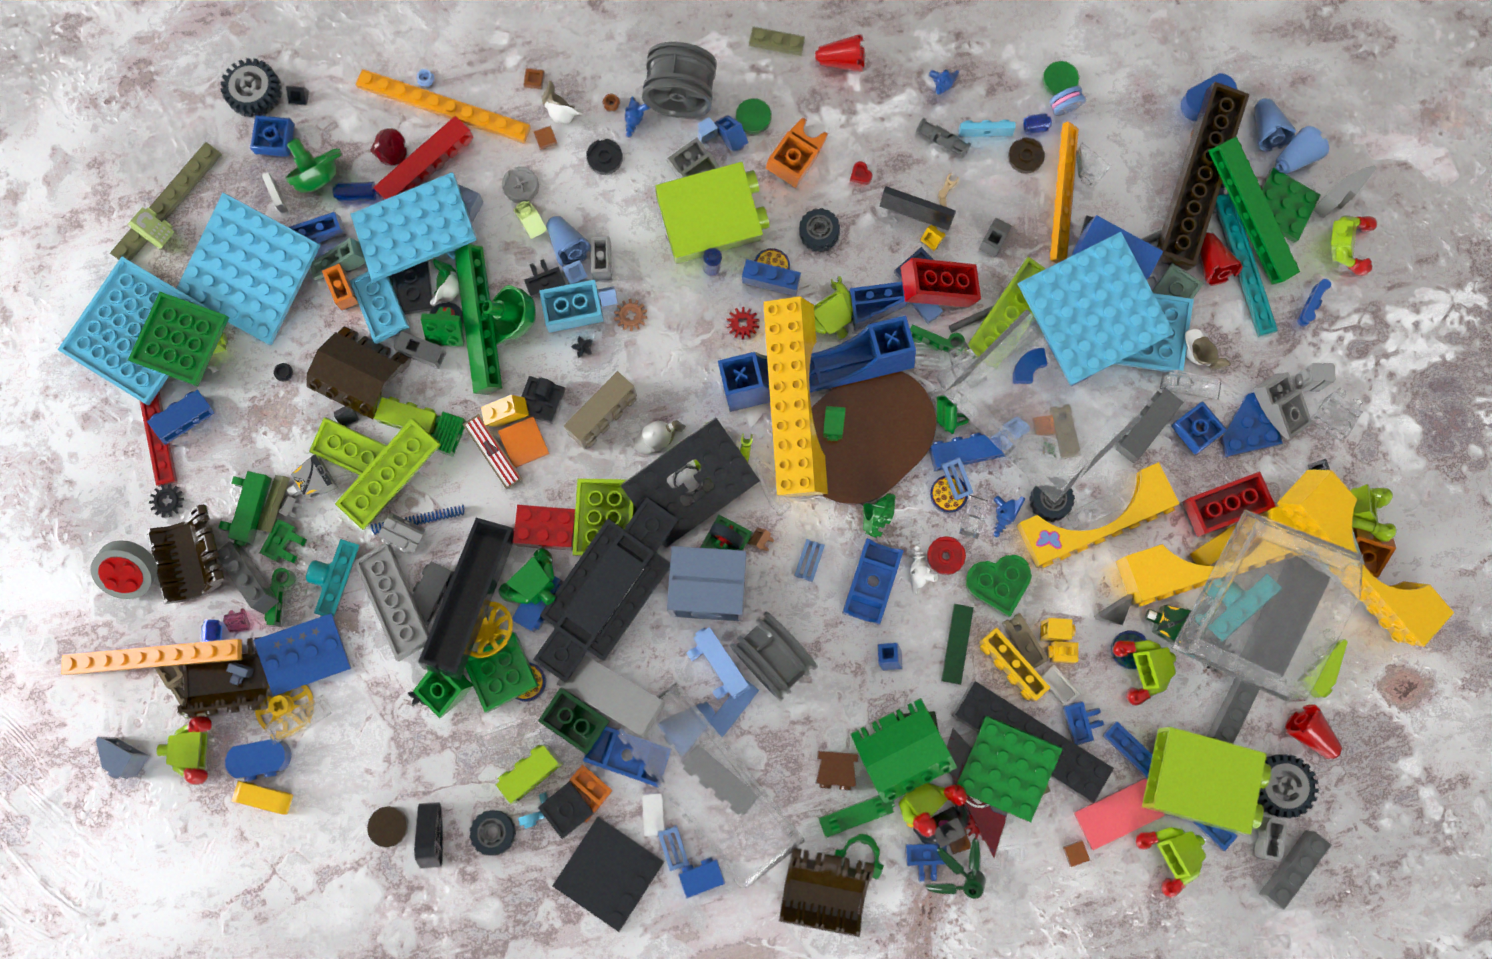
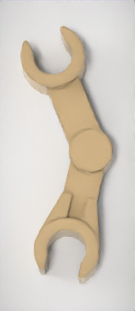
M952 173L948 174L945 185L938 194L939 204L947 207V193L957 185L959 177H957L956 181H950Z

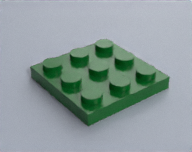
M1272 168L1261 189L1266 196L1270 209L1274 213L1278 226L1282 230L1283 236L1295 243L1299 241L1321 194Z
M514 632L500 651L488 657H473L470 655L466 664V670L485 713H489L539 686L519 638ZM503 637L502 639L496 641V643L498 644V646H499L500 643L504 640L505 637ZM491 644L486 646L483 653L493 650V646Z

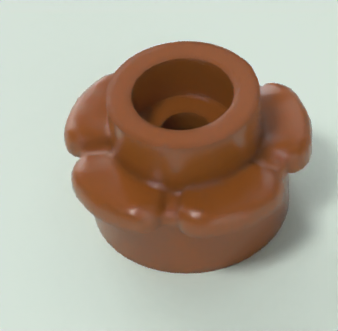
M607 94L602 102L604 109L616 111L619 108L620 99L615 94Z

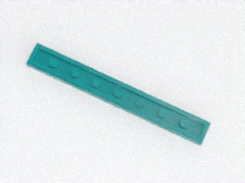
M1229 194L1219 195L1215 207L1229 250L1243 266L1238 277L1257 335L1260 337L1276 333L1278 328L1243 223Z

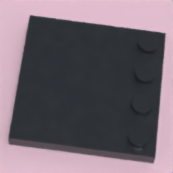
M598 816L552 887L620 932L665 861Z

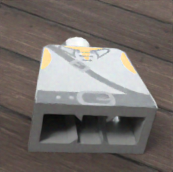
M314 454L292 472L291 476L295 484L288 487L287 491L292 498L302 493L305 498L313 499L337 489L338 486L322 459Z

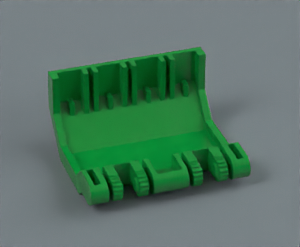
M921 698L914 701L917 712L911 703L907 705L911 713L907 717L904 716L900 709L896 710L899 721L894 712L878 719L882 727L881 730L876 721L872 722V727L876 732L870 736L865 727L860 728L864 739L859 730L850 733L861 760L884 804L894 801L896 798L912 792L916 788L957 768Z

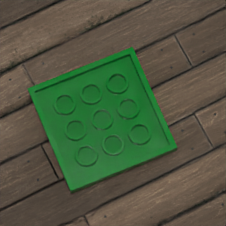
M159 292L128 361L198 387L229 317Z
M986 715L957 785L962 786L968 796L1028 822H1032L1062 752V747Z

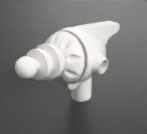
M919 545L914 548L916 552L913 553L915 555L913 559L915 561L911 564L912 567H910L914 595L918 594L919 588L923 587L927 580L933 582L938 580V575L932 574L928 563L923 560V552H920L921 547Z

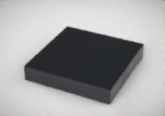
M571 781L538 806V809L561 839H564L594 814Z

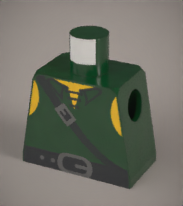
M1164 605L1159 608L1158 612L1148 609L1145 620L1154 623L1152 633L1173 646L1182 648L1186 646L1197 612Z

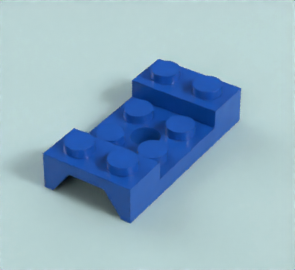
M866 538L842 614L878 626L881 624L904 550L890 548ZM870 576L878 578L879 583L877 586L872 587L868 584Z
M606 726L588 755L585 754L583 762L659 788L672 748ZM625 749H630L633 752V758L630 761H625L622 758V752Z

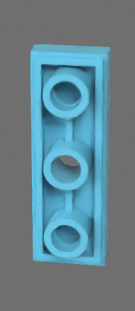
M967 120L960 124L958 137L1013 136L1016 122H1010L1009 120L973 122Z

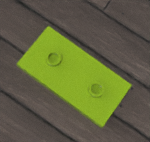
M324 417L309 452L361 475L387 445Z

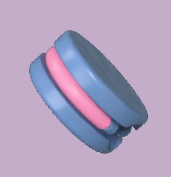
M1074 86L1056 94L1050 99L1049 103L1054 115L1059 116L1077 109L1086 102V98L1082 94V88Z

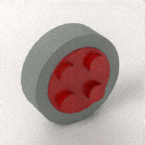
M118 540L112 541L101 548L91 563L90 572L95 584L105 593L120 599H134L145 594L157 576V564L151 553L144 547L134 542Z

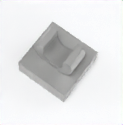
M286 495L278 513L286 517L289 515L296 518L297 515L292 513V508L298 507L301 509L302 506L295 503L296 499Z

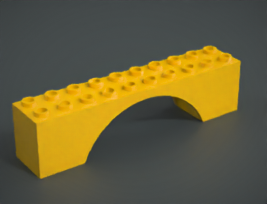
M801 296L764 301L777 495L801 497L828 494L825 455L820 447L814 426L809 389L810 359L813 347L817 342L814 304Z
M1307 470L1277 502L1281 512L1293 521L1294 527L1306 536V541L1319 551L1320 557L1327 560L1331 565L1330 568L1341 576L1342 582L1354 591L1355 597L1367 606V611L1379 620L1378 623L1388 630L1391 634L1390 637L1394 641L1425 647L1454 614L1453 610L1429 584L1402 581L1388 586L1376 579L1363 565L1353 540L1352 518L1357 501L1356 497L1332 470Z
M1278 506L1259 515L1257 531L1250 546L1237 560L1228 565L1203 566L1190 563L1173 554L1163 544L1127 555L1115 562L1127 594L1131 593L1133 596L1131 604H1138L1141 607L1155 602L1156 598L1157 601L1163 600L1175 594L1178 595L1193 588L1196 589L1228 577H1233L1312 551L1316 548L1306 541V536L1294 527L1293 521L1286 517Z

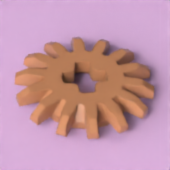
M629 299L628 304L622 301L623 307L617 305L620 311H614V314L619 315V317L614 319L615 321H621L617 324L618 326L624 324L623 330H626L628 326H630V331H633V326L639 330V323L645 325L641 320L648 318V316H643L647 309L642 310L643 303L638 306L639 300L632 303V299ZM628 311L636 313L633 320L626 318Z

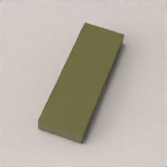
M275 475L256 530L269 533L272 531L290 480L288 477Z

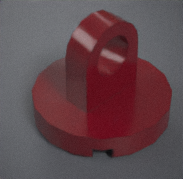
M386 128L379 131L376 135L370 151L383 164L395 166L405 159L407 147H405L404 143L406 142L403 135L398 130Z

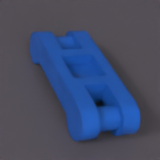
M1322 279L1313 287L1297 321L1300 326H1307L1316 318L1314 311L1318 310L1321 306L1323 293L1331 287L1330 280Z

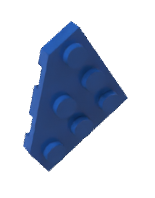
M1254 392L1245 395L1242 404L1230 421L1227 431L1220 439L1225 457L1283 444L1279 431L1264 413Z

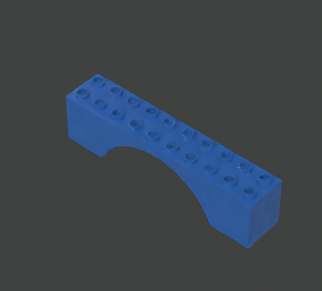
M906 315L868 324L865 329L851 339L829 349L812 353L809 369L810 393L914 368L916 348ZM751 352L718 360L730 412L770 403L767 356Z

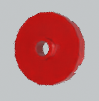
M939 537L928 547V564L938 574H954L965 563V548L953 537ZM943 553H947L949 555V559H944L942 556Z

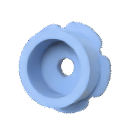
M422 69L417 73L416 78L420 86L428 87L432 85V81H434L433 73L427 69Z

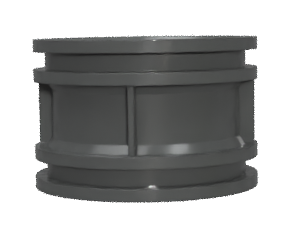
M663 42L654 45L648 51L647 76L642 92L643 102L650 109L672 117L694 118L707 114L712 106V87L717 68L716 58L709 51L689 43Z
M766 611L763 614L765 618L763 620L758 618L756 620L758 625L744 638L739 636L737 638L738 643L736 645L731 643L729 646L756 678L782 702L784 700L782 695L784 693L789 695L791 693L790 688L804 675L808 677L811 668L816 670L818 666L794 636L774 616Z

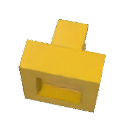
M930 225L920 241L935 251L946 235L944 232L939 231L936 226Z

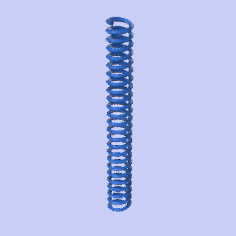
M462 504L463 514L461 512L460 506L458 505L459 514L457 512L456 506H454L455 515L452 507H450L451 515L449 513V508H447V515L445 513V509L443 508L444 518L442 516L441 510L439 509L440 518L438 516L437 510H435L436 519L434 516V512L432 511V519L430 517V512H428V521L426 513L424 512L425 522L423 520L422 514H420L421 522L419 520L418 514L416 515L417 523L415 521V516H412L413 522L416 525H422V523L426 524V522L430 523V521L433 522L434 520H444L445 517L448 519L449 517L452 518L453 516H460V514L463 516L464 505ZM380 522L378 523L379 531L377 524H374L376 532H374L373 525L371 524V530L375 535L381 530Z

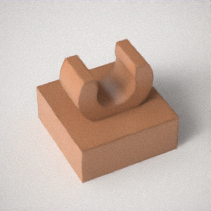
M757 527L747 544L753 548L768 551L769 549L765 544L767 540L773 543L774 539L770 537L772 533Z

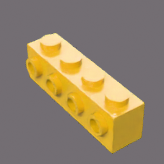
M997 627L979 641L982 652L994 659L993 664L1000 671L1004 670L1008 675L1006 677L1013 686L1017 685L1020 688V694L1025 700L1037 701L1051 688Z

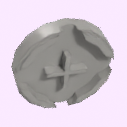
M515 167L504 175L502 188L509 200L515 203L527 202L536 196L539 182L532 170L526 167Z

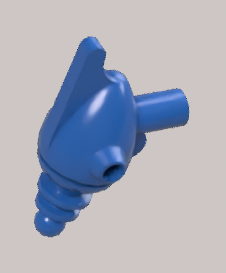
M945 69L941 73L934 70L930 71L929 77L934 78L933 81L936 84V94L940 95L952 87L959 75V70L949 72V70Z
M633 96L630 98L629 106L625 109L626 136L628 138L632 136L636 126L643 121L644 112L650 109L645 103L640 105L639 102H635Z
M1000 496L994 498V502L998 505L996 508L998 523H996L997 527L994 528L996 531L993 533L995 537L1000 536V532L1006 529V525L1014 522L1025 501V497H1020L1017 501L1012 499L1007 502Z

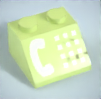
M142 207L127 225L155 247L161 249L173 235L174 231L171 230L173 226L165 220L161 222L157 219V214L149 207L147 209Z

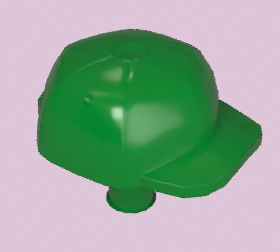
M299 138L288 142L287 146L294 155L293 160L297 167L285 178L289 185H293L296 191L300 193L315 191L325 186L334 178L337 173L335 160L343 156L340 149H332L314 158L309 150L306 151Z
M506 285L492 301L489 299L485 300L482 306L484 314L493 316L496 345L501 344L507 339L522 337L535 323V301L523 289L511 285Z

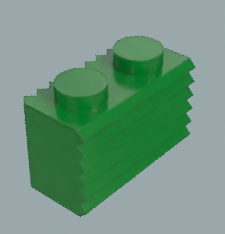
M444 411L441 416H437L435 420L436 429L434 433H431L441 444L436 450L437 452L454 457L465 429L463 423L466 422L464 418Z

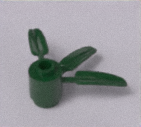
M974 838L970 846L969 869L972 871L969 873L963 871L964 867L948 852L938 847L937 853L943 862L956 875L961 873L965 877V882L963 886H956L953 883L927 884L926 889L939 894H956L957 890H963L969 898H980L984 892L986 878L979 871L980 845L978 839Z

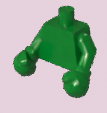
M544 548L536 550L533 554L534 557L513 577L499 587L498 593L504 601L522 604L532 602L536 605L542 600L546 605H550L555 600V596L550 592L555 586L553 582L555 576L552 565L553 558L548 550Z

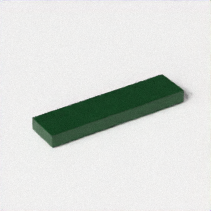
M953 604L941 678L942 682L958 685L962 683L974 607Z

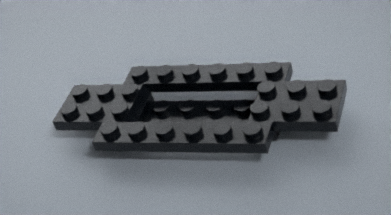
M647 497L625 529L608 518L555 593V600L550 605H547L540 616L555 626V629L533 660L563 682L568 681L588 651L602 661H605L670 569V561L657 552L679 522V519Z

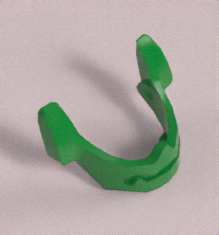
M858 834L849 839L842 850H835L834 855L845 858L846 851L852 844L861 842L862 844L869 845L874 854L872 878L879 879L884 865L879 862L880 850L871 836Z

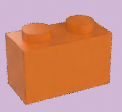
M340 264L322 270L333 300L341 311L358 304L347 273Z

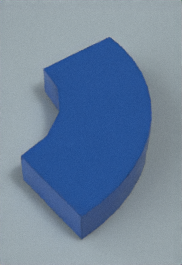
M1045 348L1030 350L1019 359L1013 370V384H1031L1033 382L1034 372L1048 365Z

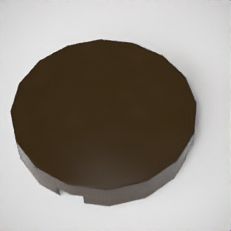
M1028 137L1016 140L1008 152L1009 164L1014 170L1024 174L1037 171L1045 158V151H1043L1040 142Z
M391 806L382 807L373 812L367 824L368 836L371 841L377 846L385 848L396 846L402 842L408 832V819L399 808Z

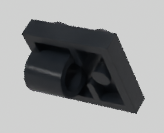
M529 376L521 396L525 397L529 416H534L536 419L553 424L566 389L548 379Z

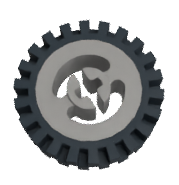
M246 58V63L242 59L238 60L240 65L237 66L233 63V70L226 69L229 75L223 74L222 76L224 81H221L220 85L223 88L220 89L223 98L236 113H240L242 116L247 114L248 117H253V113L255 116H261V111L264 115L267 114L266 108L269 107L270 110H273L272 103L277 105L279 101L276 97L281 98L279 91H282L278 76L262 60L259 61L254 58L252 62L250 58ZM255 79H259L262 81L261 87ZM242 89L248 95L247 97L241 95Z
M1276 754L1266 757L1265 764L1271 767V778L1265 789L1260 788L1257 804L1262 805L1264 811H1267L1268 814L1282 818L1299 817L1300 814H1306L1308 812L1307 809H1312L1314 806L1312 802H1316L1318 798L1315 797V793H1319V789L1315 787V784L1319 783L1313 777L1316 775L1315 772L1310 771L1311 766L1304 764L1303 759L1287 754ZM1281 771H1285L1289 773L1294 779L1288 777H1276V775ZM1275 793L1293 796L1289 800L1283 801Z

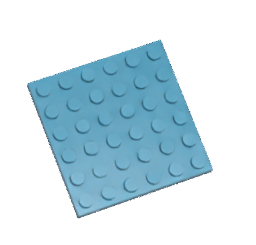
M222 193L176 289L211 310L227 315L229 317L228 323L272 345L321 244L232 196Z
M1122 232L1018 283L1070 386L1174 334Z
M121 256L57 350L149 406L169 376L128 361V358L159 292L207 309L210 308Z

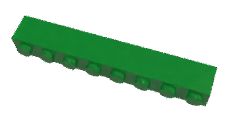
M1237 136L1208 150L1271 284L1284 282L1300 273L1297 262L1294 260L1290 247L1286 243L1282 230L1278 226L1274 213L1270 209L1266 196L1262 192L1258 179Z
M466 244L454 251L473 393L490 395L502 389L493 316L484 314L482 310L484 301L490 300L483 246Z

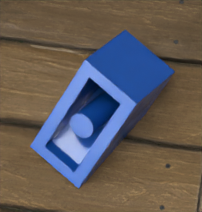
M726 115L714 122L718 128L719 136L730 150L739 151L744 148V145L749 143L741 123L731 116Z

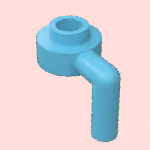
M547 792L539 794L541 804L548 799ZM539 811L520 817L518 821L519 825H524L526 829L537 825L536 821L545 817Z

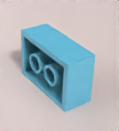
M595 279L539 290L545 324L549 333L604 322Z

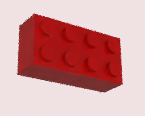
M911 258L901 266L905 302L969 308L981 300L976 264Z
M1261 472L1192 496L1182 502L1197 538L1276 507Z

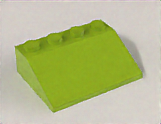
M577 478L573 556H582L608 518L625 529L637 511L635 505L620 486L627 479Z

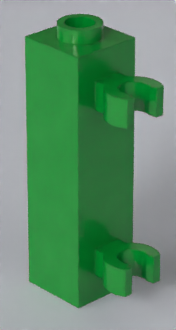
M247 471L245 479L233 476L231 484L242 487L232 523L220 521L218 528L228 531V538L234 540L236 545L245 547L246 544L253 545L257 533L256 528L272 478L267 475Z
M880 795L818 817L825 838L894 813L893 807L896 806L894 801L884 804Z

